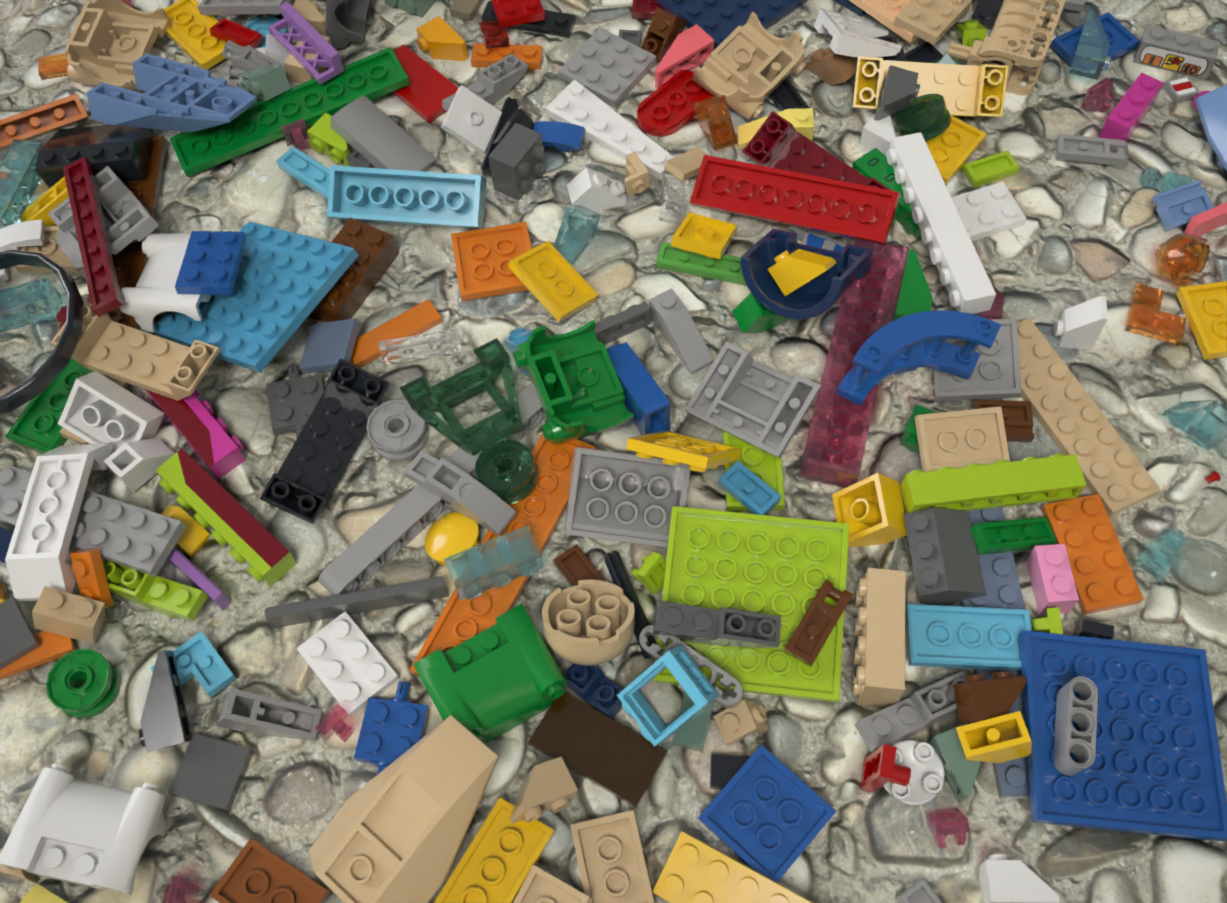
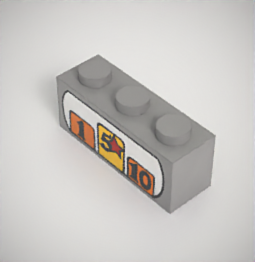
M1147 25L1138 44L1133 63L1206 80L1217 59L1220 42Z

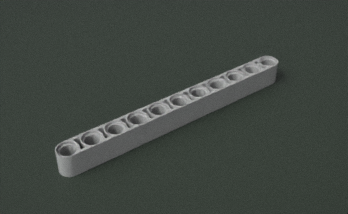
M533 382L446 460L474 478L507 447L512 449L546 418ZM418 484L329 564L320 574L319 583L333 596L356 592L448 508L451 503Z

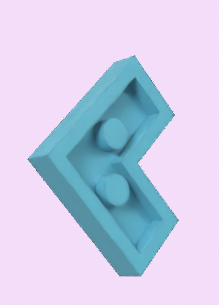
M202 631L173 651L181 685L195 676L205 692L210 697H213L237 679ZM153 665L152 667H150V669L152 670V672H153V670H154L155 665Z

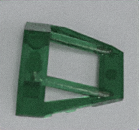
M498 338L474 349L473 352L477 364L431 387L423 375L400 387L409 406L419 417L472 456L523 430L511 360ZM500 374L509 402L494 385ZM486 391L501 411L464 429L451 408ZM434 412H440V414L445 419L447 424L443 420H441Z

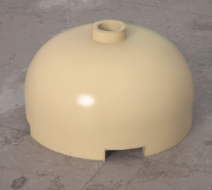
M579 580L576 586L561 590L559 587L547 597L543 604L544 635L551 649L568 662L585 666L606 663L619 656L627 648L633 637L635 628L634 603L630 602L623 594L622 588L606 581Z

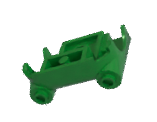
M595 320L574 331L558 335L546 333L545 326H540L531 332L527 341L517 345V351L513 352L517 368L522 367L524 371H529L547 417L545 424L541 426L545 440L551 441L553 445L632 424L634 414L633 412L628 414L624 404V390L605 344L602 341H598L594 332Z
M522 603L496 617L497 624L443 653L439 649L413 663L443 721L450 715H453L485 744L551 706L553 700L558 699L565 693L564 688L567 686L568 681L549 652Z

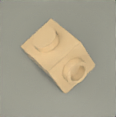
M742 700L738 706L727 708L713 716L725 745L731 746L755 732L764 733L769 730L765 722L767 721L766 712L755 701Z

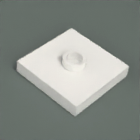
M462 85L455 94L441 128L482 154L486 151L502 112Z

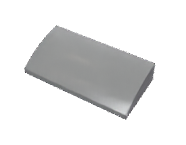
M365 96L352 101L331 117L330 128L376 168L427 171L437 162L433 155Z

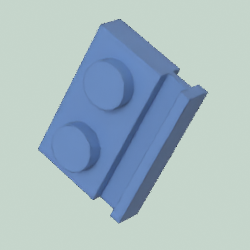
M1201 179L1156 194L1151 198L1152 202L1155 201L1157 205L1156 211L1166 232L1187 225L1192 217L1214 208L1206 190H1203L1200 185L1202 183Z

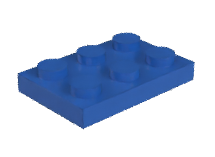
M1108 12L1054 38L1051 47L1082 76L1136 49L1140 41Z
M192 231L175 284L177 294L232 295L246 243L245 233L232 231Z

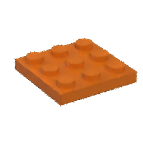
M527 222L451 234L462 301L529 290L508 268L510 260L532 249Z

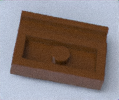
M974 399L972 409L1001 406L1008 442L1033 441L1035 436L1032 429L1031 401Z

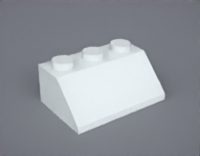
M94 371L76 379L58 425L89 444L111 443L113 445L111 454H113L126 442L154 438L165 413Z

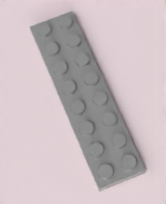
M8 464L1 470L0 523L15 528L32 472ZM85 490L69 547L77 550L99 549L102 559L156 577L187 526L182 521Z

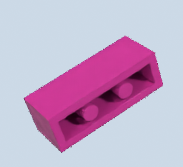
M1141 72L1108 116L1099 138L1117 139L1127 142L1154 105L1164 83Z

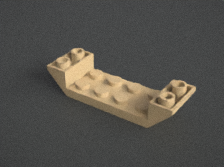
M84 302L82 335L71 358L89 370L179 401L192 395L221 350L219 347L196 339L191 347H187L114 322L108 314L98 317L92 311L91 304ZM66 322L51 341V344L54 347L58 342V339L63 331Z

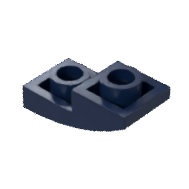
M573 663L564 674L568 681L567 687L597 711L614 719L622 709V702L617 695L623 688L606 678L603 672L594 665L585 666Z

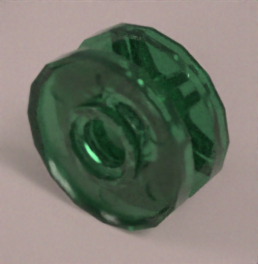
M940 94L922 95L912 99L907 108L897 112L894 119L897 128L900 129L901 136L921 132L926 142L943 133L952 121L950 112L946 109L944 97Z
M504 440L489 445L480 453L475 463V474L478 481L507 504L525 499L534 491L538 483L539 471L530 449L521 442Z

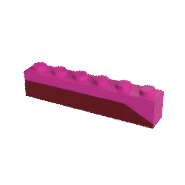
M145 389L218 480L246 461L241 453V450L244 449L241 442L235 435L231 437L227 435L226 432L229 429L220 417L217 419L212 417L213 409L205 399L201 402L197 399L200 394L196 389L192 395L179 401Z

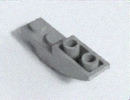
M510 54L478 72L477 81L466 88L494 106L521 79L528 69V65L513 54ZM455 94L442 100V108L447 112Z
M421 450L404 471L406 477L450 502L453 509L498 536L502 534L516 515V511L495 493L444 458L438 460Z
M964 671L918 690L909 698L859 720L855 727L870 752L873 753L883 744L893 745L904 741L957 713L953 684L966 683Z

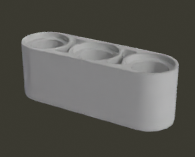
M1084 676L1073 678L1057 693L1053 758L1056 769L1066 776L1078 774L1090 767L1095 760L1098 690L1095 683ZM1073 690L1079 693L1081 700L1074 695ZM1071 720L1078 724L1080 731L1073 727ZM1070 752L1076 755L1078 763L1072 760Z

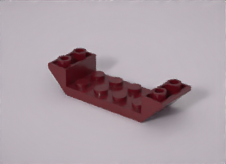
M774 111L770 113L742 151L756 165L891 190L873 177L868 179L796 131L792 123Z

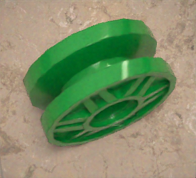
M78 649L65 654L54 664L48 673L46 690L51 702L66 714L75 718H91L101 714L112 705L118 695L121 681L116 667L102 654L91 649ZM87 680L85 685L80 688L81 684Z

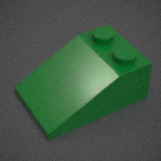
M909 249L892 321L914 313L935 311L931 310L933 297L916 252L912 249Z

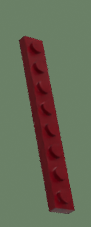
M84 156L63 167L92 311L98 317H101L122 306L123 302L92 165Z

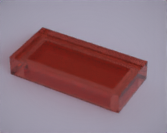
M498 21L479 23V32L486 49L509 47L507 33L504 28H500Z

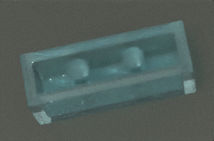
M528 526L444 559L460 601L477 598L488 589L504 587L513 579L520 576H531L540 568H543L541 554Z

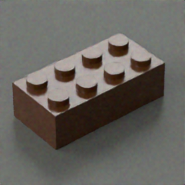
M350 217L332 240V243L352 247L359 256L309 315L324 322L352 319L399 255L393 235Z

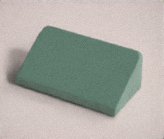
M686 692L679 717L694 705V702ZM715 701L675 733L672 745L703 753Z

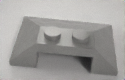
M725 342L684 411L780 459L822 386L798 374L792 379L755 362L748 351Z

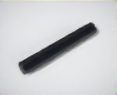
M508 97L505 99L501 116L481 165L484 175L492 176L488 156L496 148L493 142L518 108V101L515 98Z
M612 551L605 554L604 561L614 585L622 588L623 594L630 602L634 603V634L644 658L651 659L653 657L643 650L639 641L641 631L649 626L619 552ZM649 635L647 637L650 643L649 647L652 644L657 645L655 638Z

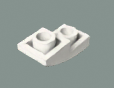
M43 220L25 221L1 228L0 252L7 250L20 251V247L43 245L45 232Z

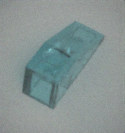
M1090 6L1069 73L1098 80L1101 71H1107L1111 56H1107L1110 44L1095 6Z

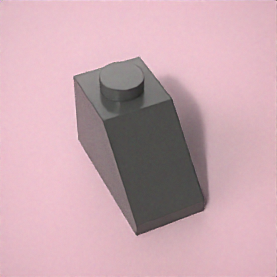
M892 65L889 66L883 80L874 116L875 120L879 121L907 108L911 98L916 99L920 89V84H917L919 73Z

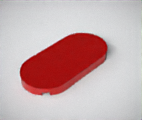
M686 69L678 72L639 104L637 123L645 133L658 137L672 135L715 100L716 97L691 80L695 71Z

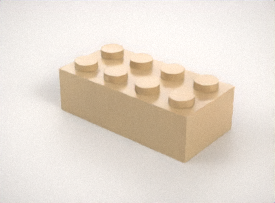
M868 568L865 578L859 579L858 590L855 591L854 607L859 609L858 618L854 620L853 632L854 636H858L857 647H854L853 665H858L856 676H853L852 694L857 695L858 706L887 708L898 703L905 691V571Z

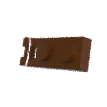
M825 579L784 649V652L812 667L853 595L847 590L842 592L833 587L834 583ZM826 597L837 602L835 607L824 602Z

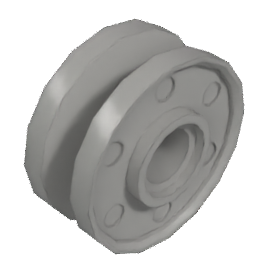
M394 399L382 403L373 410L368 418L366 427L375 451L389 461L402 462L414 458L423 450L428 441L429 432L422 411L416 404L407 400ZM403 428L400 432L393 433L396 429Z

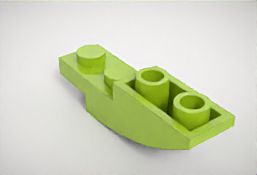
M105 560L103 563L110 592L175 619L181 617L193 622L208 597L200 589L159 576L154 577Z

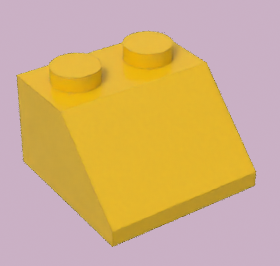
M876 473L832 494L837 522L849 524L848 547L887 544L907 535L904 520L905 510L898 481Z

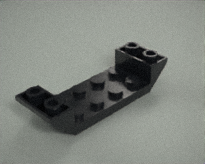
M340 358L327 380L325 391L278 473H274L260 496V500L313 525L326 507L366 434L368 418L373 410L381 404L390 383Z

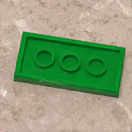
M71 358L69 364L48 388L29 402L5 437L10 442L41 454L63 446L68 439L61 436L60 431L63 427L58 425L73 385L77 378L94 371L85 368Z

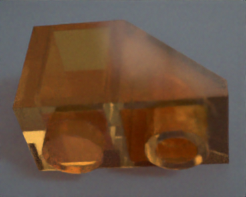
M715 95L693 103L699 126L714 151L738 143L725 95Z

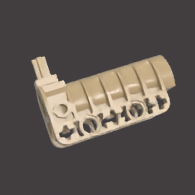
M1004 0L990 36H986L984 42L975 40L973 47L951 42L947 54L967 60V65L981 66L983 64L1009 66L1006 92L1021 96L1029 95L1035 87L1066 0ZM1051 5L1056 7L1057 9L1052 10L1047 8L1046 6ZM1046 19H1050L1048 25H1044ZM1034 50L1038 51L1036 57H1032ZM1025 66H1027V67H1032V68H1036V69H1033V70L1027 69ZM1023 78L1028 79L1026 86L1021 85Z

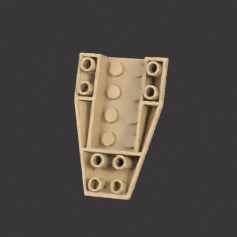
M450 715L347 799L308 850L315 874L344 903H429L447 877L500 756L453 715Z

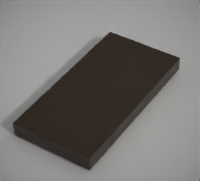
M566 692L553 701L528 741L529 746L552 759L562 757L567 768L635 808L638 807L668 754V750L659 745L654 747L650 741Z

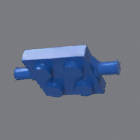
M398 681L394 699L368 698L354 759L357 762L372 763L377 766V775L425 735L430 708L428 705L407 701L411 684L405 681L404 683Z

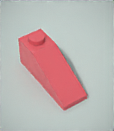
M697 24L680 33L655 69V87L658 89L682 70L689 69L691 71L705 63L706 59L714 51V39Z

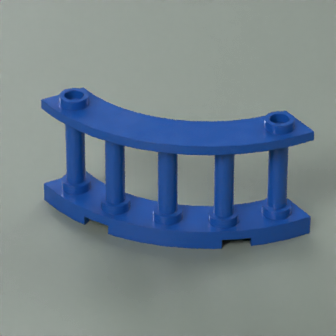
M945 310L919 312L896 319L877 330L860 347L852 360V363L856 365L844 377L835 394L861 406L867 395L885 378L892 374L897 375L914 371L918 367H932V370L950 373L968 380L981 355L975 352L979 345L990 349L1001 324L974 314ZM947 338L965 340L968 342L964 347L956 344L946 343L945 341Z

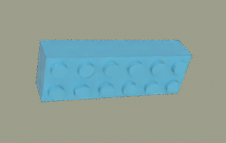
M330 165L327 217L340 221H348L351 217L360 222L472 230L483 229L487 179L482 175Z

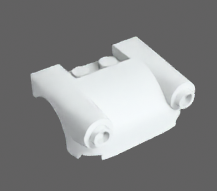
M150 233L142 242L143 253L149 259L136 286L123 287L121 289L123 305L118 308H120L122 313L133 316L135 322L144 331L155 332L154 317L166 311L179 312L196 321H201L202 319L198 305L200 302H209L212 295L177 294L175 289L191 233Z
M52 764L50 768H43L0 854V865L7 869L14 867L39 876L97 889L109 888L118 890L131 896L134 890L137 866L145 847L155 835L164 836L166 831L167 819L163 813L165 795L160 793L162 788L153 784L143 783L141 788L136 787L133 791L76 780L70 775L71 769L63 765Z

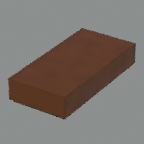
M577 544L553 559V564L571 587L578 585L579 580L605 581Z

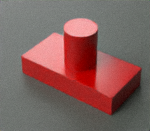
M883 744L864 759L860 790L873 793L888 782L905 787L908 785L911 777V768L895 763L897 747Z

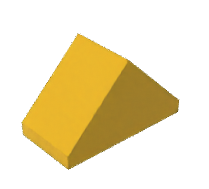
M168 505L161 513V515L182 521L187 526L175 546L190 557L211 537L210 533L180 506Z

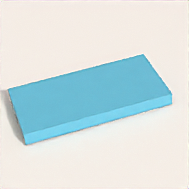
M921 604L906 605L909 666L1021 671L1019 634L1023 630L1032 631L1030 610Z

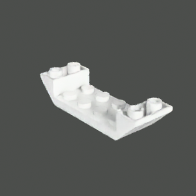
M111 443L59 446L37 456L5 558L15 600L36 601L39 599L45 586L68 593L73 592L76 577L72 567L65 560L90 472L107 469L104 460L111 454L113 447Z

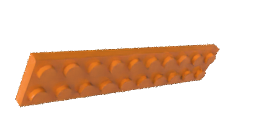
M542 433L504 500L516 511L515 517L500 536L490 530L486 532L413 663L439 649L443 653L497 624L495 618L514 607L567 508L574 448L596 450L595 446L578 439L553 445L551 441L545 440ZM412 664V666L409 669L411 674H414L419 677L414 665Z

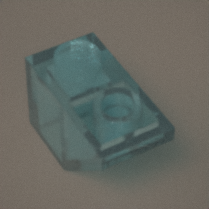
M1219 400L1179 402L1163 413L1175 427L1180 428L1196 444L1204 447L1207 451L1223 442L1227 437V407Z

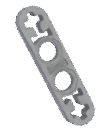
M649 625L641 631L639 641L643 650L658 660L662 657L660 654L663 653V650L656 644H652L649 647L650 643L647 637L649 635L653 637L657 635L653 633V625ZM659 634L658 638L661 643L668 646L664 654L681 645L698 668L707 667L712 670V677L709 682L713 687L716 685L719 676L723 677L719 682L725 688L729 689L731 686H735L734 692L736 697L732 698L729 696L726 700L723 699V691L715 686L714 689L720 695L714 700L725 708H734L742 702L744 692L737 679L676 637Z

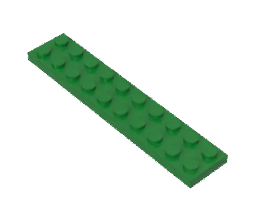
M389 47L343 66V72L321 85L315 79L292 87V89L268 101L261 100L254 103L229 123L194 132H183L169 139L184 173L189 177L314 125L325 113L333 116L343 107L362 96L367 97L371 101L410 85L408 76L393 50Z

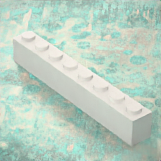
M922 133L892 138L890 148L886 152L887 162L893 166L896 182L901 184L904 200L907 204L909 203L912 209L913 221L916 224L918 223L923 243L928 245L931 261L934 265L936 264L939 270L940 282L947 288L951 306L955 307L958 312L969 314L990 310L996 293Z

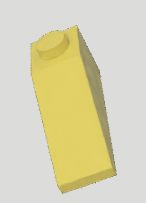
M813 108L786 109L777 112L778 115L792 123L796 131L811 141L813 140ZM768 116L738 126V148H745Z

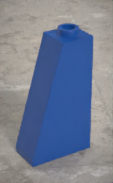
M625 342L609 347L607 352L624 390V404L629 413L633 412V421L640 434L670 431V402L629 344Z

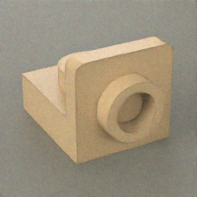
M635 151L627 154V166L624 167L627 177L624 179L625 193L630 197L634 194L642 193L649 188V171Z

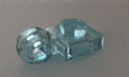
M1149 167L1141 173L1140 182L1144 188L1153 189L1157 187L1160 188L1159 193L1191 183L1192 178L1169 171L1162 178L1159 169Z
M1172 528L1161 542L1155 538L1137 558L1135 563L1161 581L1181 558L1177 552L1188 540L1183 536L1185 533L1181 530L1177 532Z

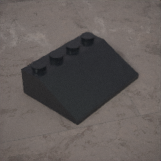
M116 125L60 129L39 150L35 170L50 189L64 177L63 167L85 156L91 162L94 176L108 166L121 181L144 179L153 129Z

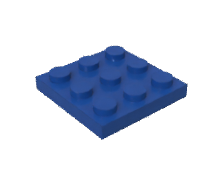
M761 744L702 812L698 820L749 867L778 882L835 814L836 810Z

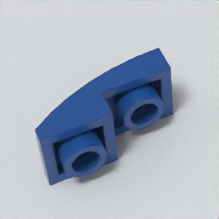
M537 121L533 128L534 131L541 133L544 147L555 146L559 152L580 150L586 130L583 126L554 121Z

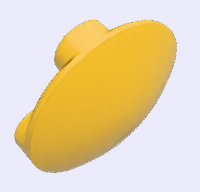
M452 512L440 517L432 524L425 537V549L428 555L436 560L438 564L446 565L466 554L475 552L479 546L477 540L479 535L478 523L460 512Z

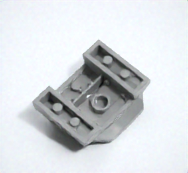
M108 166L94 176L112 254L116 255L129 243L137 240L139 242L160 226L143 204ZM68 197L48 214L59 227L56 243L78 271H83L81 253Z

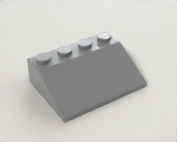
M575 447L570 473L565 534L668 548L672 506H686L690 475L689 465L684 463L669 465L663 463L662 459L659 458L645 459L636 455Z

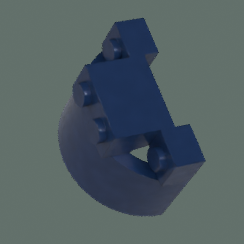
M772 229L740 257V265L744 281L759 303L777 315L801 320L813 318L826 312L856 279H862L871 269L873 249L847 244L840 252L798 244L797 233ZM797 249H802L835 259L837 263L786 296H784L768 271V268L776 264L774 258L786 250L791 254Z

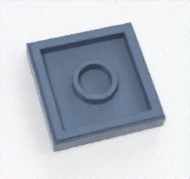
M354 318L312 324L299 369L304 374L330 371L335 368L340 358L350 363L360 327L358 320Z

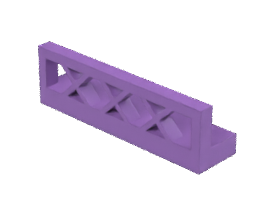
M288 1L280 5L283 19L268 27L269 32L320 85L343 72L344 68L339 53ZM287 26L290 28V33L278 32ZM293 41H303L302 46H292ZM305 54H316L315 59L304 58ZM318 67L330 68L322 74L317 72Z

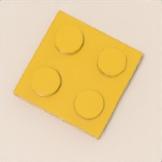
M689 212L673 235L671 246L686 252L705 255L708 258L721 259L736 234L737 225Z

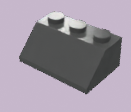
M932 507L904 514L918 597L924 605H943L987 595L977 546L970 531L972 522L969 511Z

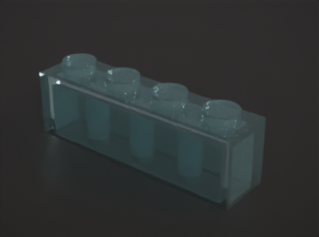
M14 139L0 164V229L21 222V218L30 204L36 188L40 184L41 177L36 172L35 166L39 150L43 147L41 142Z

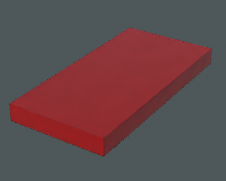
M403 44L393 52L408 76L410 85L391 93L426 122L431 123L446 112L442 108V100L455 94L458 87Z

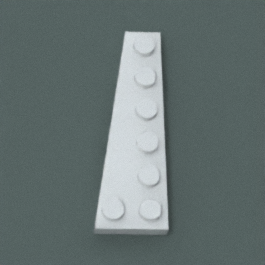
M573 80L545 108L546 115L557 122L583 126L586 129L584 137L626 160L627 154L635 151L649 171V174L661 180L668 173L664 169L665 163L674 157L576 80Z

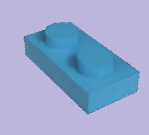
M739 461L735 462L718 479V485L753 514L767 515L781 500V495Z

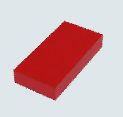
M222 18L210 28L211 36L225 42L230 40L239 46L247 47L249 45L255 49L263 42V34L226 18Z

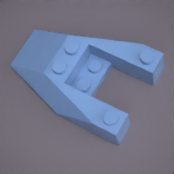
M147 53L132 63L137 89L146 91V93L142 94L103 82L86 92L93 120L103 122L106 125L180 132H194L229 123L257 102L256 96L238 86L232 88L227 85V80L222 77L218 79L212 77L209 70Z

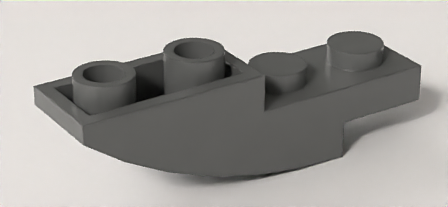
M658 600L655 606L653 633L680 637V641L710 645L778 648L781 617L724 607L715 610Z

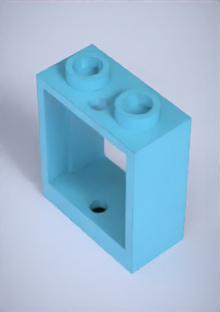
M680 645L667 651L617 696L621 700L625 712L632 716L640 726L644 738L655 747L670 738L720 695ZM666 668L669 669L694 702L691 708L668 727L665 726L640 692L641 689Z

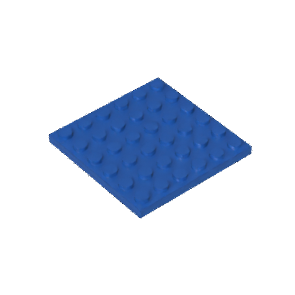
M1023 630L1019 634L1021 672L1022 676H1026L1027 681L1023 687L1025 725L1032 741L1031 753L1027 756L1032 822L1226 842L1227 800L1206 650ZM1084 676L1091 679L1098 690L1095 760L1090 767L1078 774L1066 776L1056 769L1053 758L1057 693L1073 678ZM1073 690L1074 695L1081 700L1079 693ZM1071 720L1073 727L1080 731L1078 724ZM1070 752L1072 760L1078 763L1076 755Z

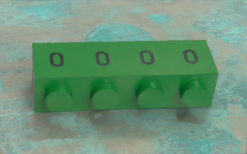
M874 148L855 160L852 166L853 169L868 179L873 177L892 191L900 193L894 219L904 227L907 233L912 234L918 241L922 239L918 223L916 224L913 221L912 209L909 203L907 204L904 200L901 184H897L893 166L888 164L886 156L877 148Z

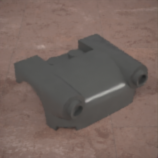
M326 0V36L330 37L333 48H344L348 45L349 41L361 44L364 42L372 0Z

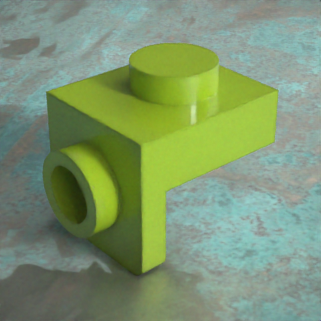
M965 20L964 24H956L955 34L962 39L961 45L973 47L975 40L984 42L987 36V28L978 23V20Z

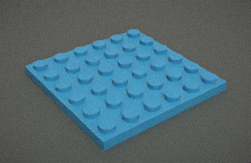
M249 221L240 230V232L245 233L246 243L232 295H212L209 302H200L198 308L202 317L201 321H196L179 312L168 311L166 315L160 318L153 333L158 337L187 347H191L195 339L219 347L221 351L216 358L261 373L359 256L354 248Z

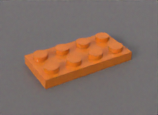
M1099 494L1044 504L1042 506V515L1048 519L1058 542L1056 544H1065L1079 598L1078 605L1082 615L1140 604L1143 601L1142 593Z

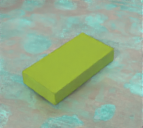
M1008 150L963 164L962 167L964 175L973 188L1016 175L1020 170V167Z

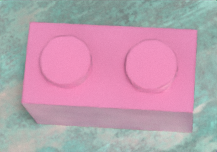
M1065 544L1035 546L1026 559L1039 615H1047V608L1057 607L1060 608V614L1069 613L1079 598Z

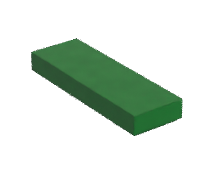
M1046 516L978 523L970 528L980 555L1029 550L1035 546L1055 545L1058 543Z

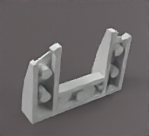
M822 8L819 10L814 27L819 33L833 37L829 47L835 54L850 57H885L897 55L902 48V45L874 38L886 36L888 31L874 27L875 23Z

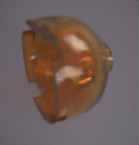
M1190 233L1176 234L1167 239L1156 250V268L1159 275L1166 282L1178 288L1187 287L1195 280L1189 278L1195 272L1201 273L1208 260L1210 246L1205 244L1208 240Z

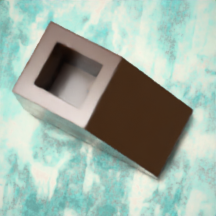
M657 8L641 48L654 54L657 62H660L676 37L683 32L687 20L667 10Z
M1012 671L992 673L993 680H985V675L979 674L965 676L966 683L953 684L959 722H977L1008 714L1027 682L1026 676L1012 677Z

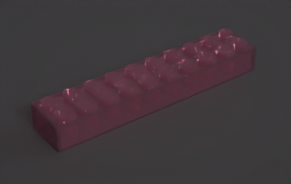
M859 239L855 240L854 245L873 249L871 269L862 279H856L842 295L821 380L822 388L818 393L799 478L842 488L851 486L858 481L879 384L867 395L861 406L835 394L847 373L856 365L852 363V360L860 347L877 330L893 321L909 249L906 246L891 243L880 245Z

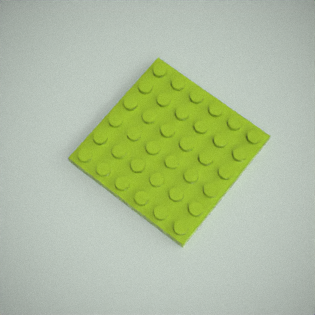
M672 506L662 601L715 610L724 607L781 617L778 648H748L682 642L737 679L745 693L839 702L844 611L812 667L784 652V649L825 579L834 583L833 587L844 592L846 590L849 524ZM828 597L824 600L825 603L832 607H835L837 602ZM658 638L657 645L661 647L663 650V653L660 654V656H663L665 649L668 646L662 644ZM707 667L699 668L709 681L712 677V670ZM668 668L653 679V682L680 685ZM718 677L716 687L721 690L734 691L735 686H731L729 689L725 688L719 682L723 677Z

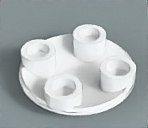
M904 740L893 744L892 746L897 747L895 763L910 767L911 777L906 787L891 782L883 785L886 791L894 799L909 805L924 804L935 798L944 783V767L933 747L926 742Z

